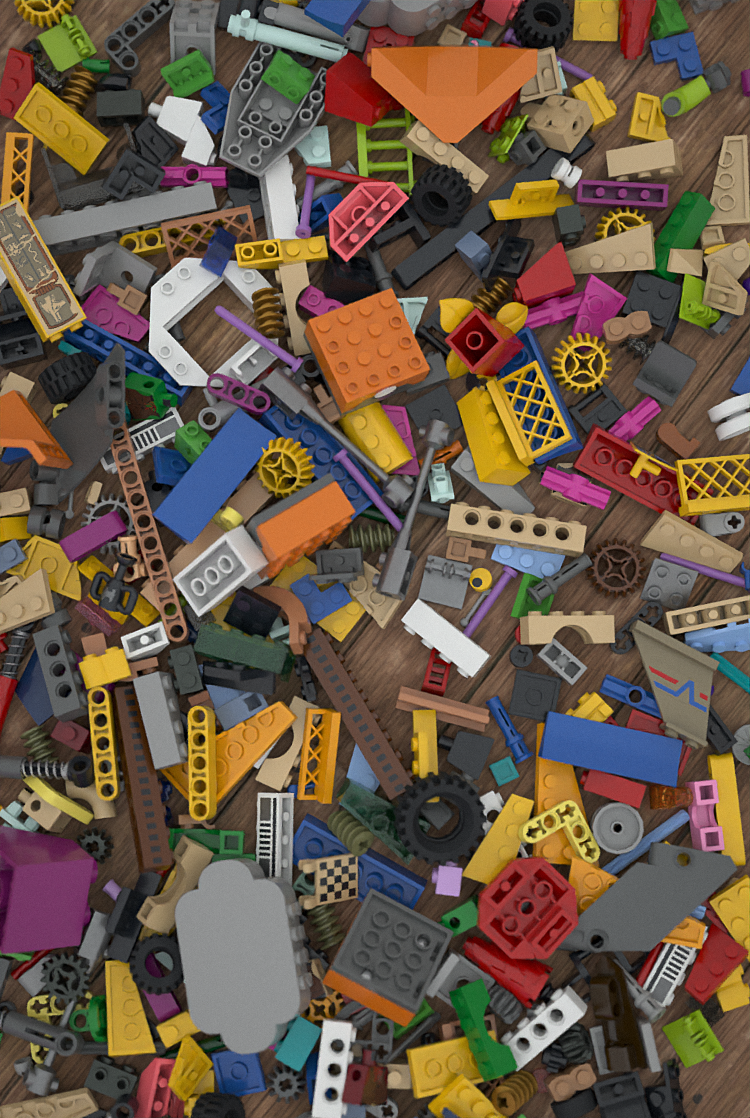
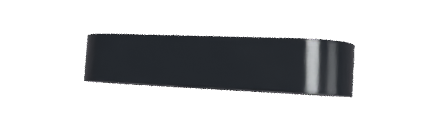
M653 601L646 603L615 634V640H622L626 636L622 633L624 630L629 637L634 639L632 633L629 632L630 625L637 620L646 624L638 616L641 614L642 617H645L649 612L647 607L657 608L655 612L657 617L651 616L646 620L650 623L649 626L653 627L663 615L662 606ZM628 639L623 644L626 647L624 650L622 648L617 650L615 648L616 642L609 643V647L613 653L622 655L627 653L636 643L635 640L631 642Z

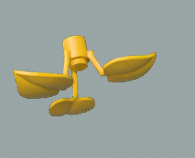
M462 298L439 300L440 325L442 329L447 333H452L474 310V305L469 300ZM518 302L508 303L499 310L496 320L516 334L526 321L528 307ZM451 350L447 357L446 369L450 379H456L465 375L470 370L458 355Z

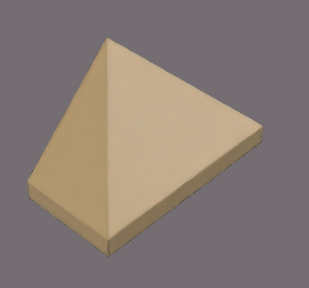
M670 248L667 271L702 276L703 250Z

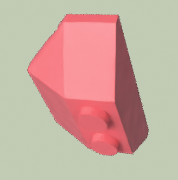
M394 182L359 183L328 215L330 247L347 262L409 197Z
M155 1058L141 1073L136 1095L138 1110L134 1118H183L185 1101L180 1100L168 1086L176 1059Z

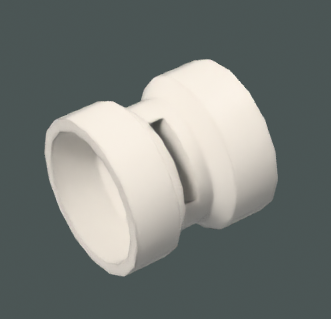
M563 157L554 166L551 177L555 180L563 181V184L570 189L578 182L582 169L570 165V162Z

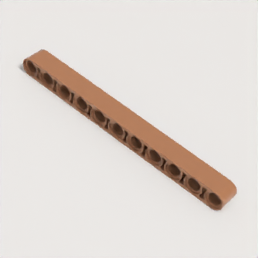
M125 419L121 427L113 429V436L116 431L122 430L124 431V438L120 441H116L113 438L110 447L166 634L174 642H184L189 636V628L175 582L172 580L173 575L155 517L152 516L153 513L144 478ZM130 452V460L125 463L121 462V454ZM132 473L137 474V481L134 484H127V476ZM137 495L144 497V502L140 506L133 505V499ZM150 517V525L146 528H141L139 525L141 518ZM151 538L156 539V548L148 550L146 542ZM157 560H162L164 563L163 569L159 572L153 571V563ZM163 582H169L170 591L166 594H161L159 591V586ZM169 604L177 606V612L173 616L166 614L165 609ZM179 625L182 626L184 629L183 635L180 638H174L172 635L173 628Z

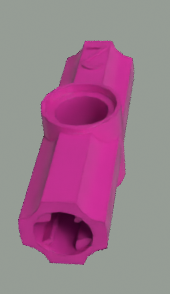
M194 164L187 165L186 167H161L166 173L160 182L161 187L184 186L186 188L193 186L194 183L199 181L211 182L213 188H227L229 181L226 179L227 167H198ZM193 174H199L195 181H190V177Z
M584 291L561 299L560 297L552 298L543 302L541 306L528 309V315L523 328L529 326L533 330L545 325L552 326L567 320L568 317L577 315Z
M648 396L631 412L628 411L618 419L609 432L626 441H630L644 428V425L662 410L656 401Z
M547 466L540 485L557 491L569 500L579 503L584 502L601 510L605 509L611 491L589 483V480L572 473L569 475L550 466Z

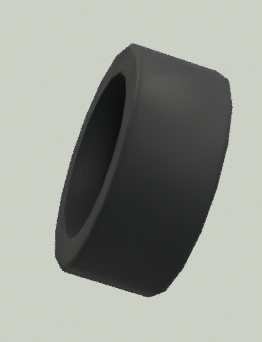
M589 1087L584 1090H576L566 1100H554L550 1105L556 1118H579L595 1109L598 1103Z

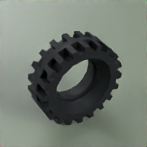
M441 771L440 775L429 772L427 773L428 777L423 779L418 776L415 778L416 783L412 786L407 784L404 787L406 790L403 796L399 795L397 798L399 805L398 808H394L393 812L396 816V821L393 822L398 832L397 835L406 849L419 861L423 859L429 865H433V862H438L440 866H446V861L450 860L454 864L458 863V857L463 854L466 857L470 856L471 854L468 850L472 846L477 848L480 844L477 841L479 835L484 836L485 830L482 828L483 823H487V817L483 812L485 806L477 792L466 781H463L455 774L451 776ZM435 797L449 798L456 803L459 809L457 826L443 837L426 835L421 831L418 823V815L421 808L427 801Z

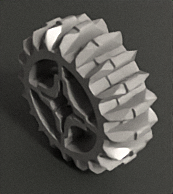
M113 493L109 495V501H107L104 495H101L102 502H95L96 506L94 508L87 505L86 509L90 511V514H82L83 518L88 519V522H81V526L85 527L101 518V516L97 515L103 509L114 507L110 512L117 510L119 513L122 508L127 512L130 521L129 526L125 525L128 529L126 535L136 534L127 500L122 503V495H119L116 501ZM120 541L101 547L100 552L105 554L107 548H109L110 555H114L115 548H117L118 552H121Z

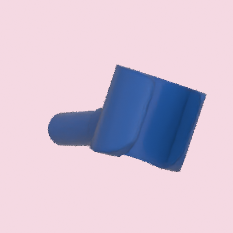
M743 561L739 571L745 577V590L750 591V570L744 568Z
M313 782L308 783L305 786V790L314 788L315 784ZM289 785L287 793H294V798H297L298 785Z

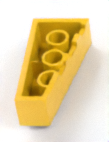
M478 389L471 390L457 402L479 481L514 486L529 475L530 471L519 460L490 392Z

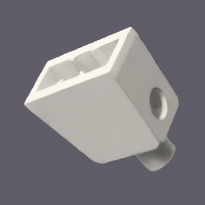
M167 96L163 106L152 102L148 109V115L158 119L156 123L171 139L186 146L197 116L202 117L204 112L202 102Z

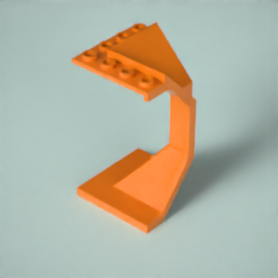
M12 390L0 397V447H24L30 451L38 464L43 466L68 469L74 464L20 391Z

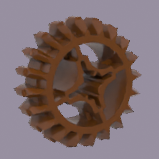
M617 538L613 539L612 545L606 539L604 540L605 548L598 543L596 548L599 552L593 549L589 552L594 559L590 558L592 566L585 569L587 572H592V574L586 576V580L594 579L595 582L591 583L590 587L594 588L598 585L600 587L596 591L598 595L605 590V598H609L612 592L613 599L617 600L619 592L622 598H626V590L630 594H634L635 589L632 586L636 588L642 586L637 579H645V576L639 574V572L646 571L647 567L639 566L640 563L645 561V558L637 559L636 557L641 553V550H637L634 553L631 551L635 544L632 543L627 548L625 547L627 543L625 539L622 540L620 545H618ZM619 551L627 555V557L617 560L612 555L610 556L608 552ZM602 556L606 564V571L599 576L597 566ZM624 562L618 570L620 574L617 575L615 572L607 576V573L613 568L612 563L620 565ZM632 562L633 576L629 582L625 573V567ZM608 578H615L623 586L612 587L604 583V581Z

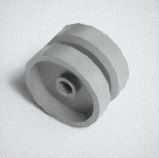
M609 802L598 807L592 814L589 824L590 831L597 845L603 850L614 854L627 853L633 850L641 841L644 832L643 820L639 813L630 805L620 802ZM615 824H620L621 827L618 828V832L616 833L613 830V826Z

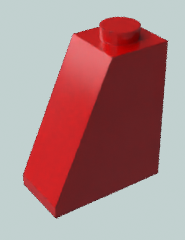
M589 768L587 771L583 770L579 781L580 784H583L581 789L635 808L640 807L646 789L645 785Z

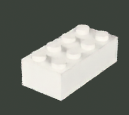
M243 525L225 533L172 580L198 617L216 608L269 563Z

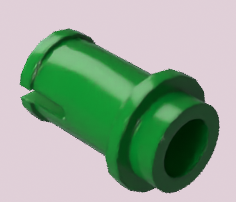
M87 57V59H83L82 67L92 73L110 74V59H90V57Z

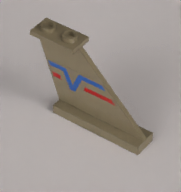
M640 620L633 622L629 632L634 637L663 720L659 728L665 730L664 734L670 738L684 740L685 745L697 750L698 748L707 747L706 735L713 671L717 669L720 662Z

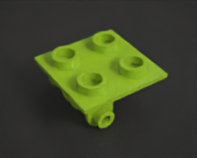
M68 14L63 15L60 24L37 36L59 74L82 62L83 59L98 53L76 15L72 17Z
M528 114L506 119L500 128V135L492 141L489 147L488 157L497 156L496 160L502 164L505 161H509L508 151L518 133L526 131L524 129L526 126L524 122Z
M686 273L684 276L679 318L708 330L710 324L718 322L721 314L718 310H712V307L702 304L706 282Z
M696 1010L662 1027L686 1068L705 1059L709 1062L715 1058L714 1055L724 1051L700 1010Z

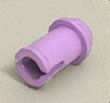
M111 879L102 891L107 893L116 902L117 895L122 891V888Z

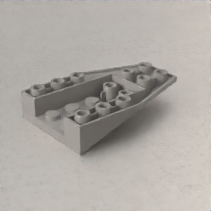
M259 41L230 92L219 155L220 159L258 178H261L306 138L324 114L327 70L321 67L318 74L309 70L315 75V78L306 95L298 104H295L261 79L278 50L281 51V47Z

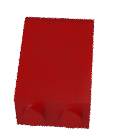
M348 52L326 70L324 111L372 127L394 108L395 98L371 77V68L353 53Z
M562 242L557 243L516 281L515 288H513L514 293H512L513 302L527 305L528 309L552 298L560 297L561 299L572 295L576 283Z
M475 308L445 339L447 344L472 373L494 377L525 346L511 329L479 308Z

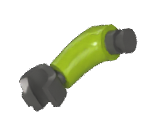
M719 61L703 70L705 79L700 75L686 85L667 93L661 101L663 112L672 117L682 115L711 94L710 88L716 94L729 86L732 74L728 66L726 67L722 61Z

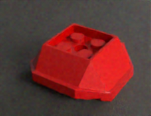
M542 856L511 859L479 894L477 926L511 959H547L578 925L575 888ZM529 901L527 910L521 911V905Z

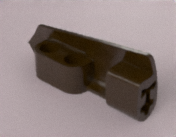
M605 954L595 964L597 975L591 978L589 986L594 1017L597 1021L602 1022L607 1070L628 1072L636 1068L647 1069L648 1064L624 970Z

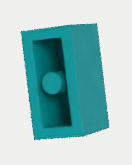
M298 1016L296 1019L290 1020L287 1026L288 1035L285 1040L281 1039L277 1043L274 1051L277 1053L276 1059L300 1072L323 1029Z

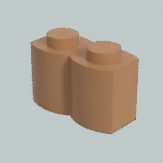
M636 311L629 314L626 318L615 317L607 320L602 326V332L606 344H618L627 338H639L646 335L652 326L647 311Z
M584 1062L576 1065L570 1063L563 1071L549 1074L543 1080V1083L552 1099L563 1101L570 1098L576 1090H584L592 1086L597 1078L589 1063Z

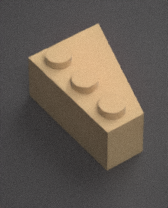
M673 139L606 151L608 174L612 181L629 182L683 176L681 152Z

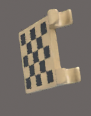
M352 853L319 859L299 860V870H303L304 873L315 871V895L299 897L300 905L305 909L358 898V857L353 856Z

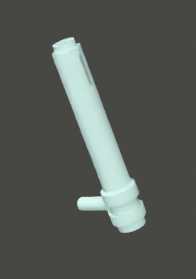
M243 10L241 15L230 16L227 32L232 33L234 37L239 38V36H243L245 40L252 42L257 40L333 62L339 61L348 53V49L344 48L343 45L260 23L258 19L250 18L248 10Z

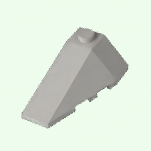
M469 445L451 466L450 471L500 510H511L514 514L523 515L524 513L531 514L535 509L519 483L514 486L480 482Z

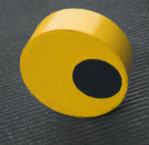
M477 568L472 571L469 582L475 591L484 592L492 586L493 579L487 569Z

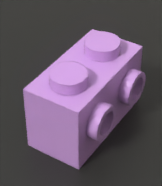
M450 860L446 861V866H440L438 863L437 868L433 867L431 881L435 883L436 894L459 896L462 877L461 865H458V863L454 864Z

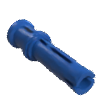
M499 696L485 702L506 738L505 745L513 753L516 759L514 762L518 764L533 756V752L529 751L523 740V734H518Z

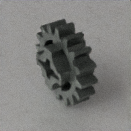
M67 951L63 952L61 957L57 953L52 957L53 960L49 959L45 963L47 967L41 970L46 975L40 979V982H46L43 991H50L49 998L56 996V1003H59L62 999H64L65 1004H69L71 1000L77 1002L80 996L84 997L87 994L86 989L91 987V983L87 980L92 977V974L86 972L90 965L84 966L82 964L84 958L82 957L77 960L76 953H73L70 957H68Z

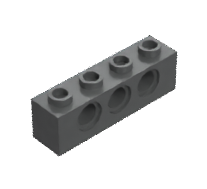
M57 624L32 634L55 718L65 723L88 714L87 705H89V700L86 693L82 691L81 684H83V678L75 666L77 657L70 648L69 643L72 642L68 630H64ZM60 648L59 653L54 656V652ZM66 669L64 675L59 677L60 672ZM71 689V694L65 698L66 692Z

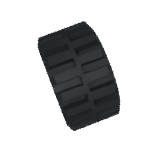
M525 0L522 2L513 28L514 33H516V40L521 41L520 45L523 48H537L540 50L553 46L555 53L558 52L559 48L562 49L574 23V18H572L573 12L569 10L570 6L568 3L564 4L563 0ZM537 21L546 22L551 27L542 26Z
M439 164L433 167L430 166L411 189L412 195L410 200L414 202L412 207L417 210L419 217L422 216L425 222L429 221L433 226L437 224L440 227L452 226L461 218L471 204L473 195L471 194L472 187L468 186L470 182L468 179H464V174L458 173L454 167L448 168L445 164H442L441 167Z
M74 353L48 366L39 375L38 381L51 404L66 403L74 400L91 382L97 368L89 353Z
M155 933L152 936L144 937L141 942L137 943L131 954L129 970L132 980L138 985L140 990L143 989L150 995L151 993L156 994V996L169 994L174 989L176 990L184 981L179 942L176 940V937L167 936L168 934L162 933V935ZM163 951L172 958L173 968L169 975L163 978H156L147 972L145 961L150 953Z
M206 1092L196 1100L190 1118H245L246 1112L243 1109V1102L240 1101L238 1096Z

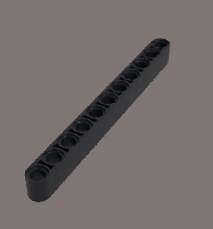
M586 132L571 153L552 148L549 149L534 163L528 165L464 214L456 223L447 227L396 266L391 272L392 276L404 291L410 289L456 254L458 251L455 244L472 230L479 236L499 221L495 219L488 205L489 201L510 199L516 183L554 179L551 177V172L561 158L564 157L572 165L588 153L596 143Z

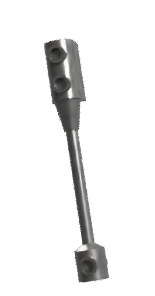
M277 367L263 381L258 390L266 393L270 401L291 420L299 413L314 424L320 425L384 483L382 499L392 508L401 506L415 490L412 487L414 484L412 478L406 474H403L402 477L398 474L389 476L325 418V415L309 395L312 390L306 383L301 382L298 385L292 380L294 373L288 367H284L282 370Z
M434 419L428 420V424L421 425L419 429V438L423 439L422 443L427 447L414 488L415 490L403 527L398 532L388 552H382L379 557V565L383 566L381 574L376 573L372 580V586L376 587L375 592L405 601L418 559L410 551L411 529L436 450L443 449L445 445L450 446L454 439V429L450 428L447 423Z
M90 907V922L82 928L80 945L75 946L73 951L78 956H81V958H84L82 963L84 966L90 965L86 972L92 974L103 958H109L107 954L111 945L108 944L111 936L115 937V934L105 931L107 920L111 914ZM71 1000L66 1005L58 1027L67 1030L70 1016L74 1012L77 1002ZM49 1049L42 1064H37L34 1068L29 1066L26 1069L22 1084L26 1086L27 1090L42 1096H48L50 1091L55 1092L57 1090L59 1078L55 1077L57 1073L52 1065L58 1052Z

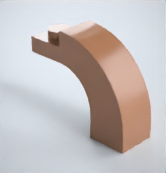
M274 586L253 587L255 593L282 607L277 617L289 622V644L294 655L303 654V645L307 644L306 633H312V627L302 602L293 593L283 588Z
M104 632L81 638L86 656L96 653V656L99 657L105 654L104 650L110 648L107 634ZM159 657L129 663L133 676L119 681L133 682V679L140 677L139 672L141 671L143 675L157 672L156 668L161 667Z

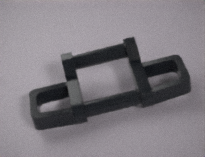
M601 938L593 941L591 945L594 948H601ZM580 950L577 953L572 952L568 955L578 969V972L561 985L562 989H565L568 985L571 987L582 977L590 988L591 976L581 961L591 955V952ZM613 951L620 964L630 975L644 965L649 955V951H643L644 955L630 965L622 951ZM590 992L580 997L584 1003L591 1000Z

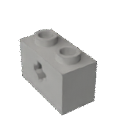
M554 638L550 644H545L536 655L569 686H572L587 669L583 663Z

